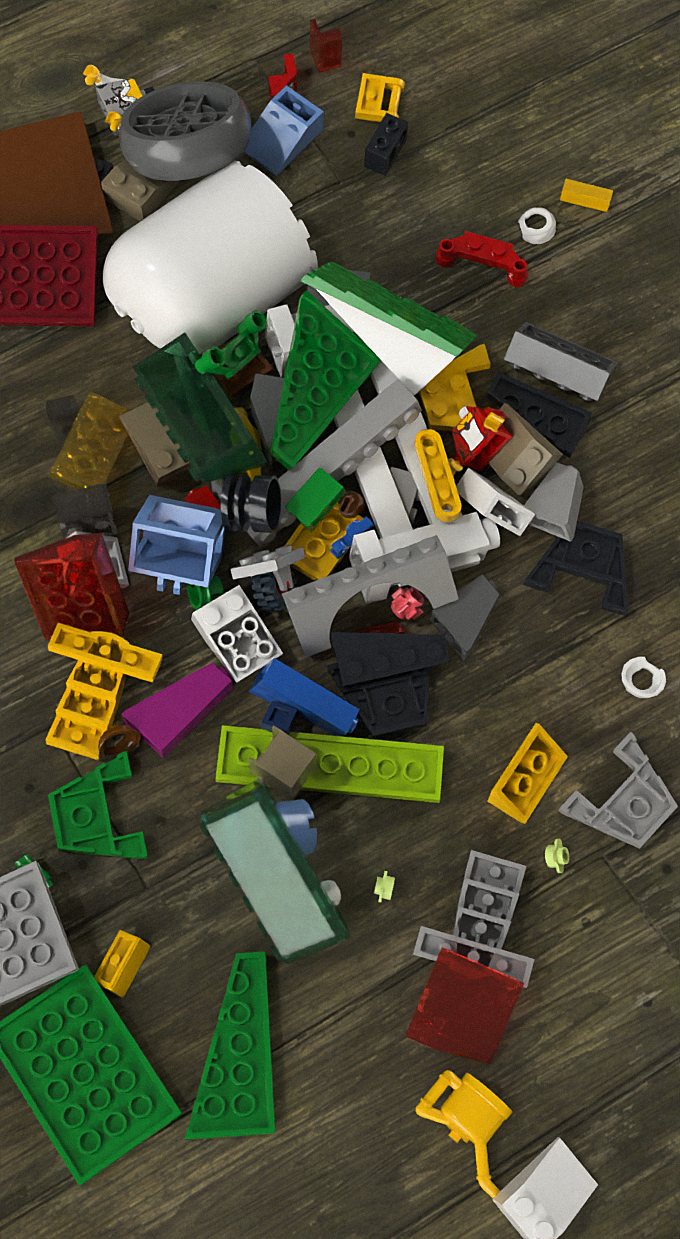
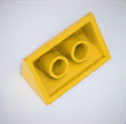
M535 723L492 789L487 801L523 824L527 822L568 757L540 724Z

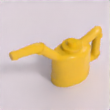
M446 1070L438 1076L439 1079L427 1094L420 1099L415 1111L421 1117L445 1124L451 1130L449 1137L458 1143L461 1139L466 1143L470 1140L475 1144L478 1175L476 1180L479 1181L481 1188L494 1198L500 1190L490 1180L487 1143L502 1123L509 1118L512 1110L471 1074L466 1073L460 1079L452 1071ZM451 1086L454 1091L444 1102L441 1110L433 1108V1104L445 1089Z

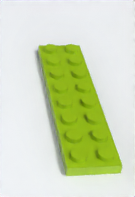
M222 725L216 782L270 787L250 773L249 758L251 757L256 761L266 751L273 740L272 732L263 729ZM298 732L289 733V736L316 753V768L300 790L440 802L444 746Z

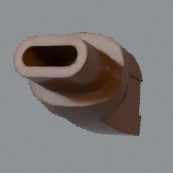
M348 491L342 497L338 511L345 518H355L358 514L364 515L368 506L366 503H363V498L359 493Z

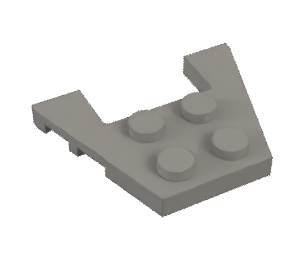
M630 732L613 751L617 757L634 771L600 809L596 808L576 790L558 811L640 849L674 812L678 805L660 776H657L648 762L649 758L643 754L636 742V737Z

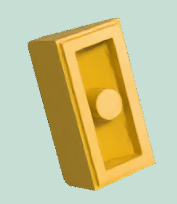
M566 179L560 201L608 212L613 190Z
M119 930L94 976L99 986L119 997H124L149 952L150 945L139 937Z

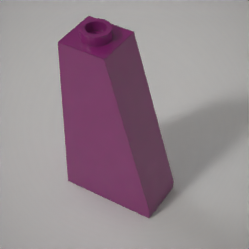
M210 663L125 710L121 714L123 721L126 725H131L136 731H139L141 739L164 759L232 691V676L222 666L217 668L213 663Z

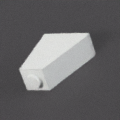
M470 468L467 469L456 486L458 494L483 516L521 536L535 515L497 485Z

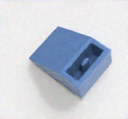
M286 85L269 102L251 129L250 139L244 153L277 176L323 131L324 111Z

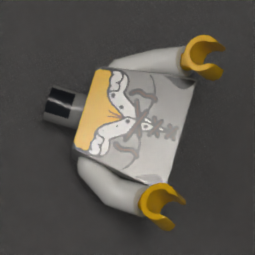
M88 65L83 72L87 76L85 78L87 85L96 84L98 103L106 117L105 122L109 123L110 129L115 136L118 135L119 124L125 110L140 97L155 91L152 86L139 90L135 80L132 78L117 79L100 74L97 67L93 65Z

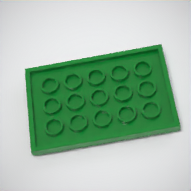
M86 964L0 1021V1059L80 1187L183 1115Z

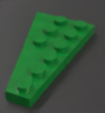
M265 951L236 953L227 990L184 1140L275 1134Z

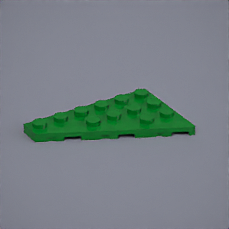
M307 290L299 300L270 447V454L289 471L294 468L381 361L362 340Z

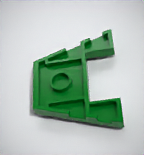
M127 751L118 754L115 759L108 763L97 766L94 771L87 775L78 777L48 794L57 848L60 852L148 859L143 831L115 838L112 832L104 784L132 778Z

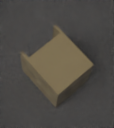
M273 725V740L270 742L269 747L256 761L251 757L249 758L250 773L288 799L293 800L316 768V753Z

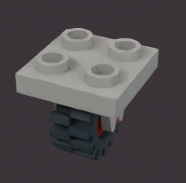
M291 545L277 548L275 549L276 551L270 553L269 550L254 553L251 557L239 560L240 565L230 569L233 579L251 576L254 583L252 590L256 591L253 594L254 598L259 599L257 604L262 606L263 611L275 612L285 610L287 607L282 593L294 589V584H297L296 579H292L294 573L290 571V565L305 558L303 547L292 549Z

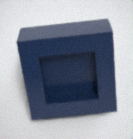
M272 701L261 722L262 729L272 732L274 725L289 735L298 717V709Z

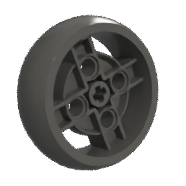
M205 81L174 84L140 97L125 110L119 124V146L129 165L145 177L165 181L197 178L228 166L242 155L250 139L251 117L242 97L231 87Z

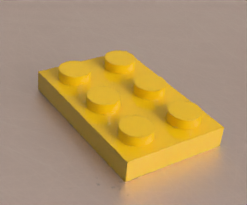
M339 503L331 509L312 532L300 523L285 545H291L292 549L303 547L305 558L290 566L315 581L330 576L346 554L345 552L337 559L330 552L332 549L331 545L345 536L346 528L353 521L358 520L360 522L363 519L359 515L355 518L343 517L338 511Z

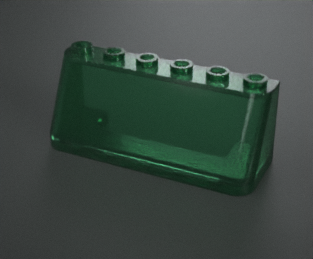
M183 333L134 365L133 368L138 375L134 380L142 392L147 390L146 400L152 409L157 407L159 410L155 413L156 417L163 427L168 425L169 430L166 433L174 445L177 443L180 445L177 452L185 464L190 462L192 465L188 470L196 482L201 480L205 484L226 478L227 475H236L261 467L268 462L214 375L209 372L201 374L197 371L195 361L201 355L187 334Z
M262 777L201 811L202 820L198 822L201 830L206 837L211 835L215 841L216 846L213 849L221 862L226 860L231 870L228 872L232 883L235 887L241 886L246 894L242 897L250 912L256 911L260 918L257 924L265 937L270 935L275 945L271 947L279 962L284 960L287 964H290L339 944L351 937L348 924L335 902L329 898L278 810L276 800Z

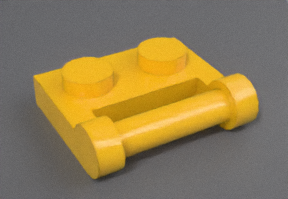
M363 73L355 118L381 122L386 113L399 118L397 113L405 82L399 78ZM385 89L392 91L388 111L381 110Z

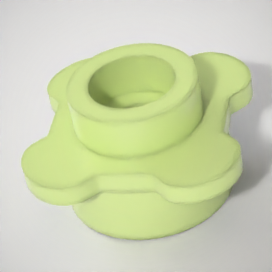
M555 839V845H548L546 847L545 860L548 867L556 868L558 873H563L564 864L569 862V851L566 847L562 846L561 839Z
M384 871L383 878L377 877L374 894L380 895L378 902H381L382 898L391 899L395 877L387 876V871Z

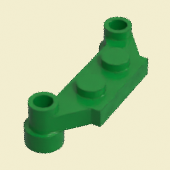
M255 310L248 314L244 321L237 325L239 335L222 350L218 347H211L206 350L202 357L195 361L197 371L201 374L207 372L220 374L229 379L261 352L258 347V333L267 326V320L263 313Z

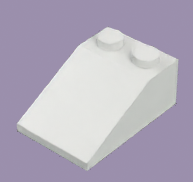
M557 1137L492 1200L524 1239H557L574 1219L598 1184L560 1137Z

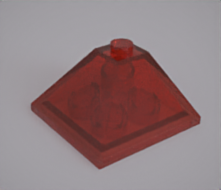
M442 947L405 1037L435 1050L490 1064L524 982Z

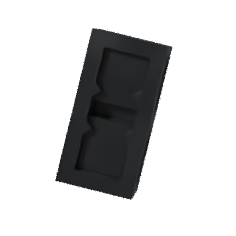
M388 113L385 114L365 148L364 167L384 176L387 175L407 140V121Z

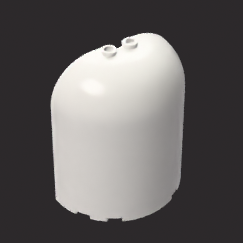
M233 161L228 166L211 173L123 233L114 242L106 257L103 269V286L116 312L121 317L129 315L133 319L131 320V325L137 333H142L152 344L164 351L178 355H197L204 353L211 347L220 346L237 334V325L244 321L245 317L251 312L257 310L264 314L268 309H271L303 286L305 283L300 280L310 272V267H318L316 252L314 250L310 251L307 242L310 235L303 221L300 219L296 220L290 209L293 205L272 180L251 165L244 167L239 161Z

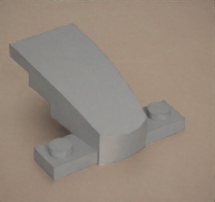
M471 850L462 883L452 935L421 926L413 955L447 964L448 968L456 976L468 981L478 982L490 979L491 977L527 988L534 959L502 950L527 866Z

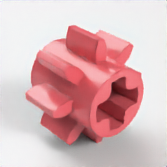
M400 587L391 595L395 599L392 601L391 609L398 618L402 620L406 618L410 620L412 618L415 620L424 612L421 609L424 598L415 588L411 587L408 589L406 587L402 589Z

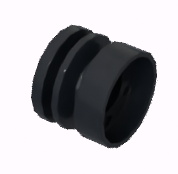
M232 474L227 475L221 493V517L224 528L227 531L239 530L240 532L248 531L251 525L254 532H275L281 513V489L277 477L257 475L251 481L248 475H241L240 477Z

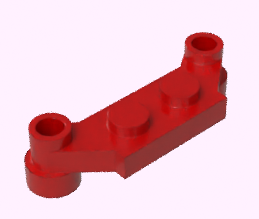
M465 231L463 236L451 240L443 239L436 251L435 260L441 267L452 266L455 262V257H460L506 270L508 272L507 281L513 287H522L527 281V263L525 260L520 259L513 250V244Z

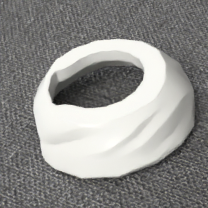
M531 208L518 220L523 239L531 244H543L549 241L556 232V220L553 214L545 208ZM540 214L546 218L547 223L541 229L527 228L525 220L531 215Z
M645 657L630 659L624 664L622 670V682L626 690L638 698L657 696L664 690L666 684L664 670L658 669L647 662ZM642 668L649 670L653 674L652 686L646 690L637 689L632 683V675Z

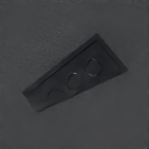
M497 372L486 395L487 398L499 407H502L504 403L511 406L529 424L536 426L538 432L568 458H571L592 414L590 411L500 372Z

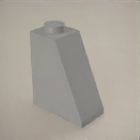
M556 462L524 504L526 508L535 514L528 525L572 541L584 488L580 473L575 467L571 465L565 466Z

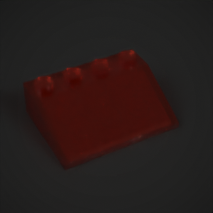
M102 533L73 535L15 557L14 563L45 640L51 639L58 623L87 632L103 631L124 636L129 610Z

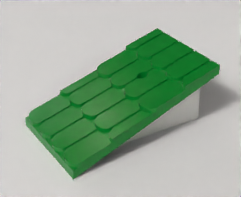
M329 262L327 265L324 264L322 267L311 270L300 280L315 288L413 395L418 393L478 336L447 316L442 315L440 317L411 299H402L371 279L365 281L334 262Z

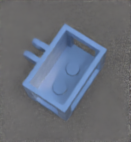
M149 495L133 522L128 571L158 577V591H164L167 579L174 580L173 594L177 595L181 594L183 582L209 587L223 555L226 529L223 526L221 509ZM140 529L144 530L143 538L139 543Z

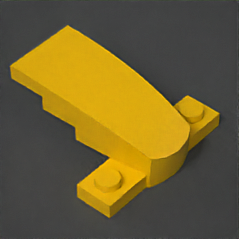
M58 623L48 644V650L77 659L78 662L66 682L67 688L56 709V717L46 737V744L99 760V739L104 731L113 724L126 675L153 683L163 660L162 654L130 645L125 639L113 633L103 631L87 632Z

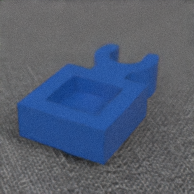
M367 516L360 522L358 520L353 521L346 528L345 536L331 545L332 549L330 552L337 559L341 557L349 548L351 549L354 535L371 531L373 523Z

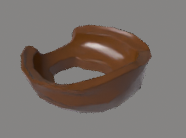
M116 724L109 727L99 739L98 750L101 758L104 759L105 755L117 756L126 751L128 755L131 754L139 745L141 739L140 732L136 731L131 725ZM124 734V737L116 746L107 747L106 741L110 737Z

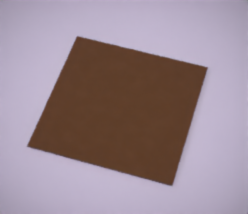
M81 111L0 131V225L97 226L98 236L113 232Z

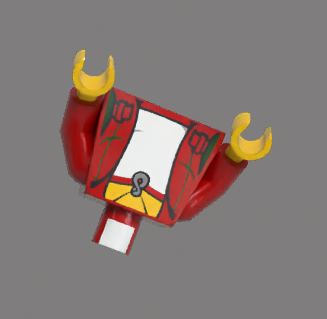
M465 406L460 409L459 416L461 421L452 432L455 441L454 458L448 459L453 477L456 471L460 472L463 469L464 465L481 471L513 437L503 425L506 418L503 411L490 407L482 409L477 406L473 408Z

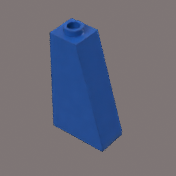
M275 658L260 670L249 690L251 694L269 703L274 701L298 709L299 718L335 736H343L347 732L352 733L359 721L356 715L360 709Z

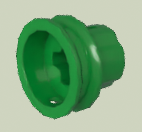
M213 576L209 587L199 585L191 587L192 584H186L188 598L196 610L224 594L223 586L218 576Z

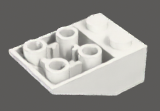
M240 585L192 613V622L236 683L262 668L272 659L283 655V652Z

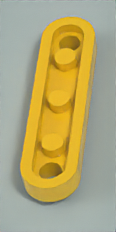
M431 429L421 430L415 437L414 447L434 514L440 521L453 522L459 518L462 505L441 436L438 432Z

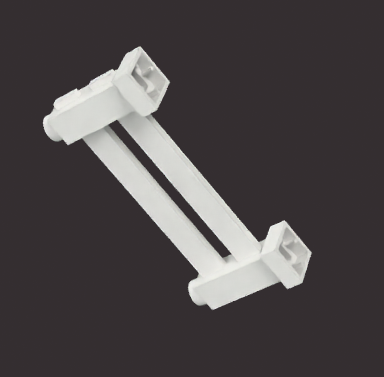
M288 305L267 310L265 338L280 378L285 376L297 313H290ZM331 305L325 306L360 340H362L361 337L350 327V325L338 314V312ZM382 360L370 373L378 395L398 379ZM358 389L334 417L337 429L364 408ZM421 412L414 422L406 424L399 430L395 439L407 469L413 475L418 488L419 499L430 525L413 530L381 447H379L372 457L365 458L359 463L354 472L380 539L377 538L375 530L354 535L349 554L352 567L435 535L438 536L445 549L451 572L478 565L480 561L484 560L488 550L500 546V535L496 523L488 518L479 519L477 512L467 515L460 513L459 518L453 522H443L436 518L414 447L417 433L427 429ZM383 583L368 587L361 592L367 605L387 599L390 587L395 585L402 587L406 586V584Z

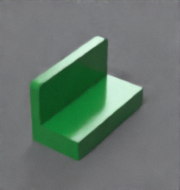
M318 468L285 505V508L307 530L312 532L345 495L346 491L322 468Z

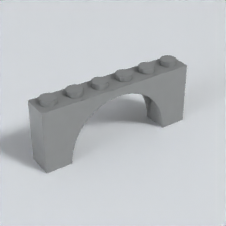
M435 535L423 539L420 542L399 548L391 553L373 558L362 564L346 568L341 572L282 593L305 657L331 648L330 628L336 613L349 598L368 587L383 583L410 585L426 595L433 609L458 600L447 555L438 536Z

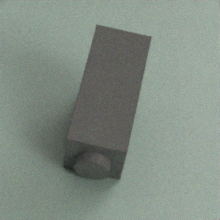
M483 574L457 592L458 600L437 607L431 613L430 621L445 636V639L463 660L469 657L499 598L498 587L492 580H487Z

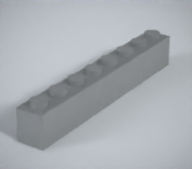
M398 379L300 460L293 469L288 470L278 479L281 489V513L276 531L273 533L254 532L250 525L247 533L259 547L271 542L278 531L284 526L291 525L296 520V517L286 510L285 505L318 468H322L337 482L345 475L353 473L359 463L365 458L372 457L384 442L395 438L403 426L414 422L418 418L419 413L422 411L418 400Z

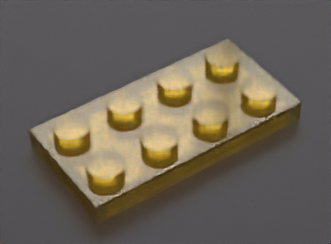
M89 391L48 477L98 499L128 435L119 416L131 410Z

